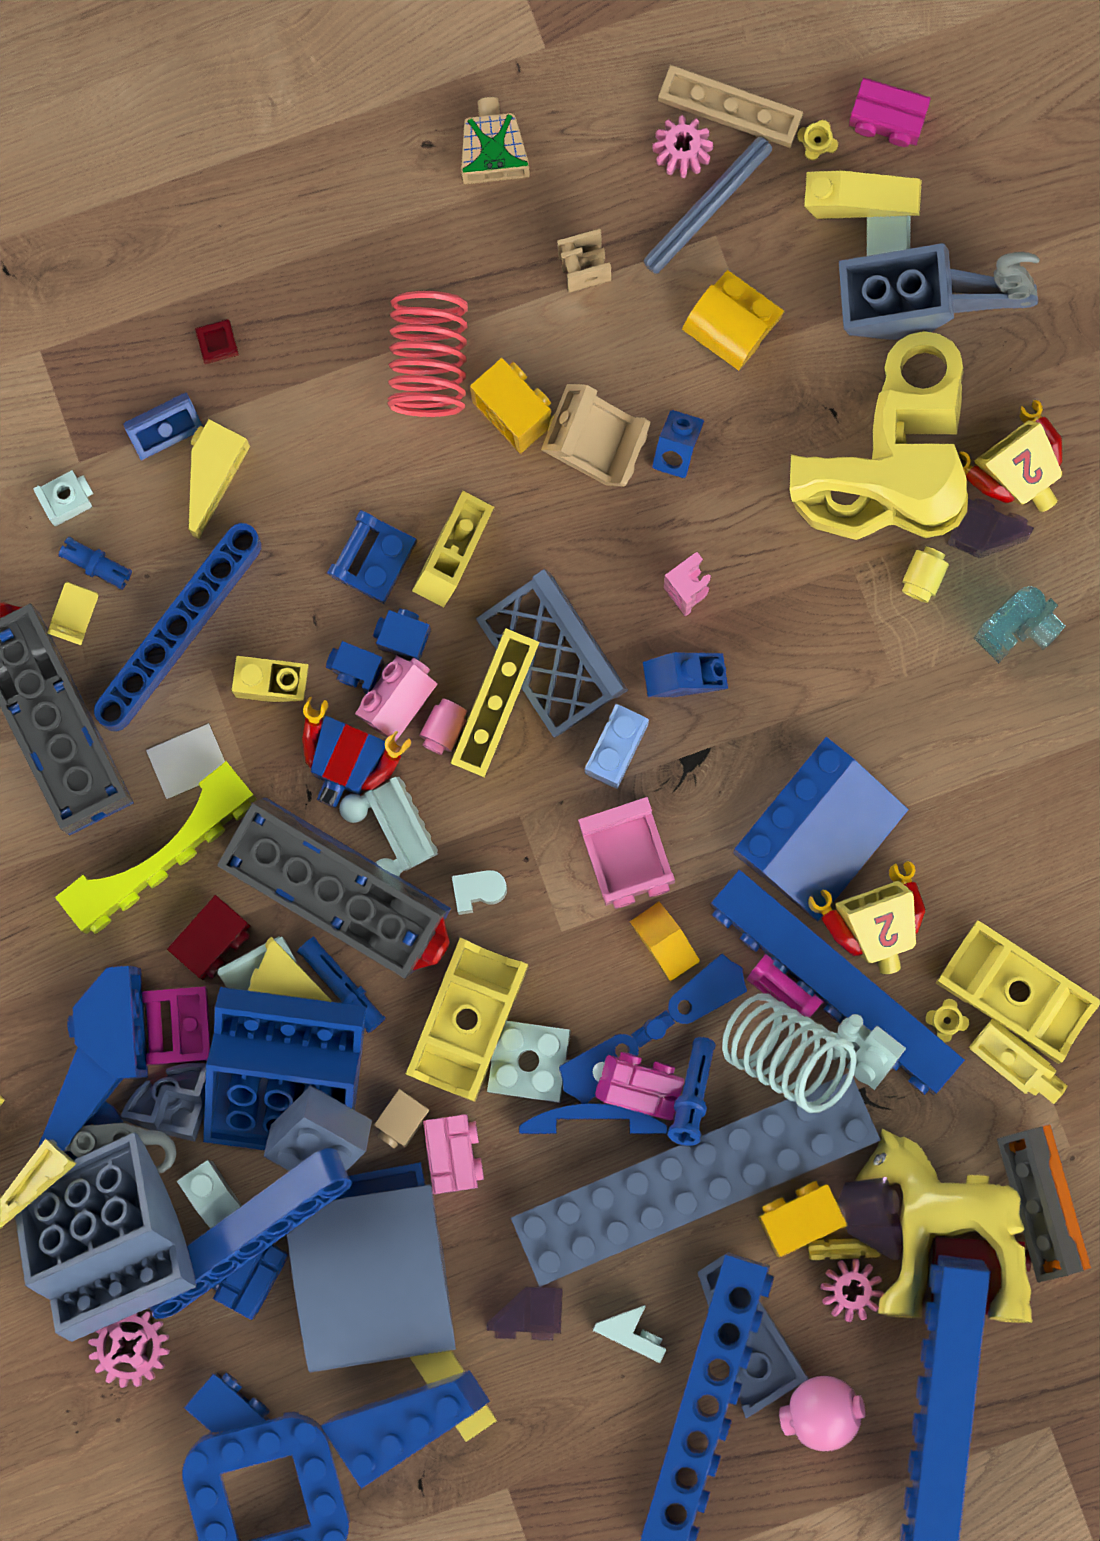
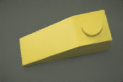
M850 171L807 172L804 207L816 219L918 216L920 214L922 181L917 178Z
M208 419L205 427H198L191 440V445L194 447L191 452L189 530L198 539H200L250 448L246 438Z
M462 491L412 590L413 592L443 608L445 607L465 571L494 506Z

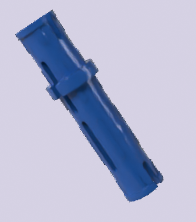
M315 937L307 940L298 949L297 953L311 966L320 979L339 998L341 1003L366 1006L364 1028L367 1033L375 1030L386 1019L365 996L366 990L362 986H356Z

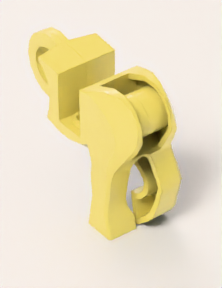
M924 331L909 334L896 342L887 355L884 367L886 379L882 391L878 395L874 415L872 459L858 457H802L791 454V499L794 502L795 509L811 527L857 540L886 526L896 525L921 537L929 538L944 535L958 527L967 514V479L955 445L906 444V434H957L962 405L961 380L963 364L961 353L953 341L937 333ZM916 354H934L942 359L947 367L943 379L933 387L924 389L913 387L907 383L901 374L907 360ZM831 490L860 496L851 505H841L832 500Z

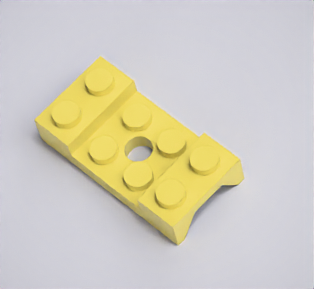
M979 920L974 923L936 981V984L963 1002H968L1058 1064L1064 1061L1071 1045L1100 1005L1098 998ZM1015 981H1021L1029 988V996L1024 1002H1016L1009 995V987Z
M459 938L406 1075L475 1102L510 1010L529 967L528 964L507 958ZM464 1009L473 1010L478 1016V1022L471 1030H463L457 1025V1016Z

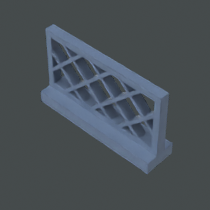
M546 569L534 575L531 581L475 618L495 649H497L500 641L499 638L501 639L502 635L496 634L487 621L498 613L512 615L509 630L514 632L518 616L537 620L533 640L539 641L542 621L556 623L559 627L558 645L539 642L538 645L556 649L553 670L533 667L536 656L535 652L521 687L554 738L612 699L618 698L628 691L552 574ZM532 590L535 591L541 600L538 616L519 612L522 597ZM515 602L513 611L506 610L507 607ZM545 608L552 618L543 617ZM565 638L572 648L563 647ZM562 651L576 653L580 659L577 675L558 672ZM584 667L592 678L583 676ZM532 671L552 674L548 695L533 692L530 687ZM557 676L576 679L572 700L553 697ZM582 680L596 683L603 696L591 704L579 702L578 697ZM538 698L547 699L545 708ZM552 701L571 704L568 720L556 727L549 716ZM577 705L585 707L575 714Z

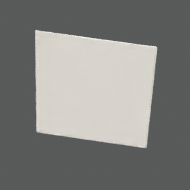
M209 723L146 750L166 799L199 786L198 783L225 762Z

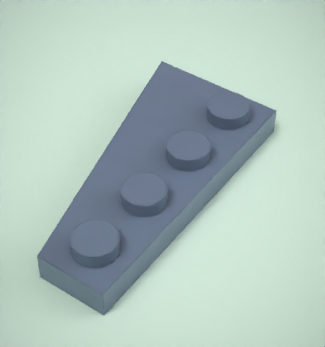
M725 1254L697 1272L709 1307ZM736 1287L731 1292V1300L736 1306L745 1307L750 1304L751 1295L746 1288ZM761 1301L757 1310L764 1312L758 1333L750 1332L747 1346L753 1348L747 1369L740 1368L736 1382L742 1383L739 1398L745 1418L750 1417L809 1379ZM725 1323L721 1326L720 1334L726 1342L734 1343L739 1340L740 1330L735 1324Z

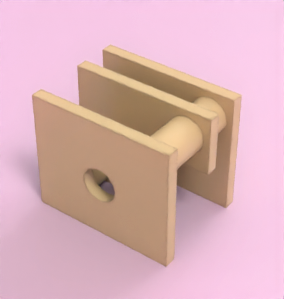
M600 229L557 240L559 260L561 259L562 271H568V292L611 281L610 262L604 264L605 250L602 248ZM590 264H591V266H592L591 268H587V269H584V270H581V268H580V267H582V266H586V265H590Z

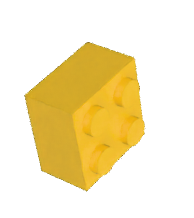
M500 358L470 385L472 403L521 454L548 430L552 413L549 408L551 402L539 388L533 391L524 381L527 379V376L516 363L512 362L509 365L503 358Z
M814 1181L795 1190L797 1198L787 1203L781 1197L762 1206L764 1214L758 1216V1219L776 1257H782L847 1225L828 1184L819 1187L817 1181Z

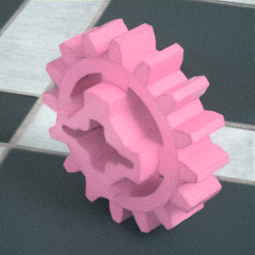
M147 1311L142 1317L139 1316L138 1312L97 1330L96 1332L99 1334V1337L89 1340L88 1344L97 1347V1352L90 1354L89 1359H99L100 1364L96 1367L95 1371L99 1373L106 1370L108 1372L106 1382L111 1383L118 1377L120 1378V1387L124 1388L127 1386L129 1379H132L135 1387L142 1385L141 1376L144 1375L150 1381L155 1378L152 1371L154 1367L164 1369L165 1364L159 1358L160 1355L169 1354L170 1350L163 1348L161 1342L169 1339V1335H159L158 1330L162 1327L163 1322L158 1321L152 1324L150 1322L152 1317L150 1311ZM135 1322L142 1325L143 1328L137 1332L128 1331L122 1323ZM110 1335L113 1339L111 1352L106 1354V1339ZM142 1337L133 1348L136 1353L135 1355L128 1353L117 1357L122 1352L121 1349L125 1347L124 1338L129 1341ZM152 1339L153 1352L149 1360L145 1353L147 1342ZM121 1362L130 1363L137 1371L125 1372L117 1369L115 1366Z

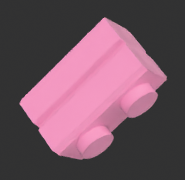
M467 1114L423 1121L433 1194L477 1189V1181L484 1180L481 1158L474 1159L472 1144L479 1143L476 1121L469 1122Z

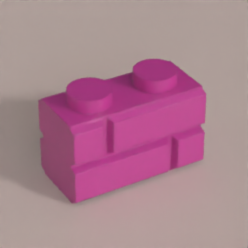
M863 77L852 110L849 126L855 127V132L862 136L874 137L875 134L889 137L888 141L899 147H908L909 144L917 146L931 97Z
M621 1052L619 1058L608 1055L603 1066L602 1077L599 1079L595 1097L604 1103L671 1121L675 1114L673 1108L675 1100L680 1096L684 1085V1078L674 1073L675 1067L658 1061H654L653 1067L641 1064V1057L626 1052Z

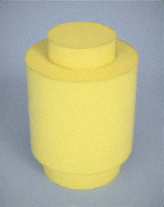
M925 547L924 551L916 550L902 582L905 585L902 592L914 599L928 603L931 596L936 595L949 566L944 561L945 554L930 547Z

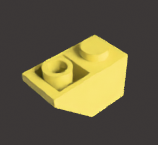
M236 656L232 692L236 698L267 702L304 701L309 665Z

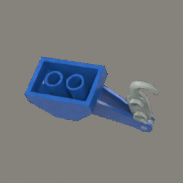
M133 966L107 967L72 1007L73 1015L68 1016V1033L70 1038L75 1039L77 1050L39 1141V1147L46 1139L53 1142L64 1153L71 1151L79 1158L135 1132L139 1135L145 1146L160 1145L165 1150L164 1162L156 1166L159 1173H164L171 1168L176 1157L175 1143L164 1132L145 1130L127 1123L87 1126L123 1079L148 1077V1065H146L145 1055L147 1050L144 1004L142 1003L141 968Z

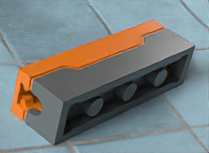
M1051 1125L997 1138L1010 1187L1016 1190L1020 1197L1019 1216L1025 1228L1023 1233L1037 1283L1090 1269L1091 1265Z

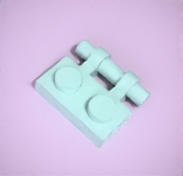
M857 1014L844 1019L838 1027V1033H836L854 1046L856 1053L854 1076L857 1080L869 1085L874 1090L906 1050L904 1046L880 1027L876 1026L873 1031H870L863 1025L862 1017ZM833 1046L832 1060H837L840 1057V1050L838 1046ZM846 1049V1058L851 1061L849 1051ZM850 1062L846 1066L847 1069H850Z

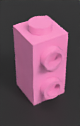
M396 656L393 662L384 668L382 677L374 688L363 697L361 706L355 712V715L387 738L394 731H398V734L395 736L396 742L437 686V683L427 675L430 669L419 660L412 658L409 662Z

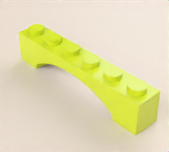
M227 761L198 783L202 791L192 814L180 831L160 851L141 864L110 877L90 880L85 875H82L55 897L83 933L88 934L92 931L96 934L103 930L112 921L109 916L119 908L122 911L129 909L140 899L138 896L139 892L148 885L151 888L158 886L168 877L166 872L176 863L181 866L197 854L195 848L205 840L211 843L224 833L225 828L223 826L234 817L236 820H240L246 815L251 803L257 798Z

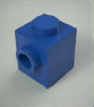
M399 608L398 613L388 610L386 618H379L373 637L378 639L376 644L379 650L407 660L415 658L420 661L431 632L430 625L419 621V615L409 610Z

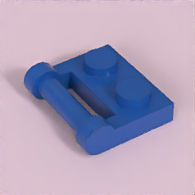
M360 510L355 519L357 524L336 564H331L327 574L345 585L385 604L417 543V539ZM369 530H372L379 535L357 576L348 572Z

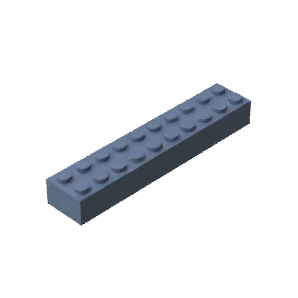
M847 1074L842 1076L838 1086L836 1087L835 1091L830 1095V1097L818 1106L827 1103L839 1091L847 1077ZM852 1078L851 1084L843 1096L833 1106L821 1112H808L800 1107L796 1101L784 1100L701 1136L700 1142L696 1145H679L511 1217V1220L540 1287L880 1141V1138L854 1078ZM833 1080L820 1085L812 1094L805 1097L806 1101L814 1102L829 1089Z

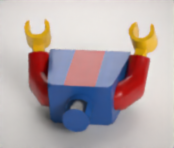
M312 697L308 698L303 707V713L306 718L302 743L305 763L311 768V773L314 777L324 781L316 800L336 808L344 790L360 795L363 791L373 790L391 778L401 758V754L411 746L409 738L401 747L395 742V736L398 734V731H394L384 741L326 715L324 720H322L328 708V702L324 700L321 709L315 710L311 707Z

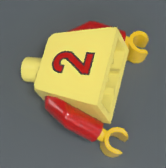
M1033 400L1032 407L1036 414L1027 413L1025 408L1021 406L1019 417L1024 424L974 461L977 466H972L970 456L966 452H959V456L967 462L963 467L967 481L984 495L1003 503L1015 502L1021 505L1032 499L1038 510L1044 512L1058 502L1049 486L1062 476L1060 468L1063 462L1062 437L1049 419L1041 416L1043 409L1041 402Z
M910 861L903 864L906 876L899 873L898 866L895 863L889 869V876L893 883L835 903L837 910H832L830 907L832 896L826 890L820 891L826 900L825 906L816 905L811 896L808 899L809 908L815 913L823 914L822 921L833 939L852 956H860L867 963L878 962L879 971L882 974H892L901 969L898 954L913 949L916 945V934L919 932L926 911L917 883L911 880L916 870L914 864Z

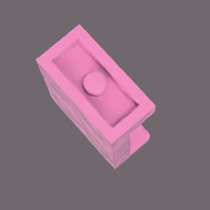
M648 797L578 820L606 906L613 904L614 908L618 909L635 903L634 896L648 892L651 898L670 891L669 885L675 883V878L671 872Z

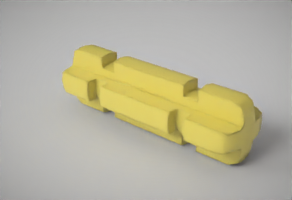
M859 1238L832 1239L825 1243L824 1240H815L808 1244V1255L811 1260H825V1257H830V1260L856 1259L865 1255V1258H878L881 1254V1244L878 1238H864V1241H859Z

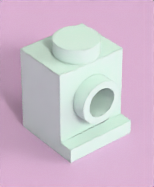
M73 470L41 487L33 488L49 520L55 527L93 507L88 499L93 492L84 475L77 478ZM70 489L71 493L67 499L59 498V493Z

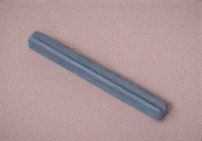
M761 136L757 137L644 258V264L654 274L659 273L772 151V146L766 139Z

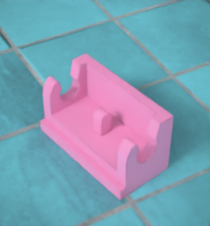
M698 552L668 572L664 578L665 591L684 616L690 614L691 608L703 600L709 591L707 585L711 576L709 574L705 575L700 581L697 578L701 574L699 565L703 561Z

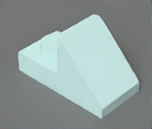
M645 1305L595 1324L593 1331L660 1363L666 1352V1348L660 1346L662 1338L646 1330H642L640 1336L633 1333L645 1309Z

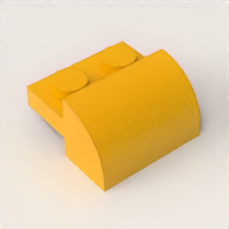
M727 270L714 285L711 284L686 319L682 330L739 371L758 349L765 336L781 319L784 310Z

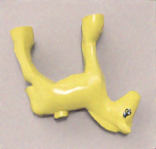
M882 1129V1140L879 1141L878 1147L855 1180L860 1192L871 1194L894 1183L901 1186L903 1193L900 1216L904 1248L902 1270L898 1280L880 1298L878 1314L900 1318H922L923 1300L928 1279L929 1252L933 1239L936 1235L955 1236L966 1232L978 1231L996 1250L1002 1267V1288L990 1305L988 1318L1002 1322L1032 1323V1313L1029 1305L1031 1288L1026 1274L1025 1248L1015 1240L1013 1235L1025 1230L1019 1216L1020 1197L1017 1191L1008 1185L989 1184V1176L967 1175L966 1183H941L937 1179V1173L932 1167L931 1161L927 1159L925 1152L919 1147L918 1143L911 1141L905 1136L901 1138Z

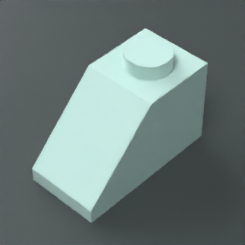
M205 1161L177 1180L198 1214L210 1229L242 1206L213 1161Z

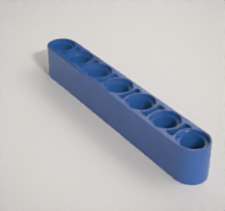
M239 523L233 525L97 700L94 706V715L96 720L105 729L117 732L129 725L261 551L262 543L256 530L251 525ZM249 535L253 537V543L248 549L239 550L235 548V542L238 537ZM227 563L231 565L229 575L222 579L214 577V568L218 564ZM205 591L209 593V600L204 606L195 607L191 604L192 597L197 592ZM174 621H187V629L183 634L178 636L170 634V626ZM155 648L164 649L165 657L162 662L158 664L148 662L150 651ZM134 676L143 678V686L138 692H127L126 683L130 678ZM111 705H119L121 707L120 717L112 722L106 721L104 718L105 710Z
M327 1148L312 1154L190 1243L187 1249L192 1263L196 1287L150 1307L153 1317L163 1319L175 1315L348 1190L351 1186V1181L338 1151L334 1148Z

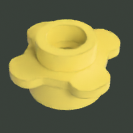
M819 120L817 123L808 126V128L803 127L798 131L797 138L800 142H803L806 149L805 156L809 160H817L819 155L826 152L833 153L838 148V141L833 138L830 124L825 120ZM816 137H819L821 139V142L816 143L814 139Z
M953 999L944 1000L940 1008L936 1011H928L925 1016L926 1023L934 1027L937 1031V1037L943 1042H949L952 1039V1035L959 1030L965 1031L969 1027L968 1018L962 1016V1013L957 1008V1002ZM945 1017L950 1018L951 1022L949 1024L944 1023Z

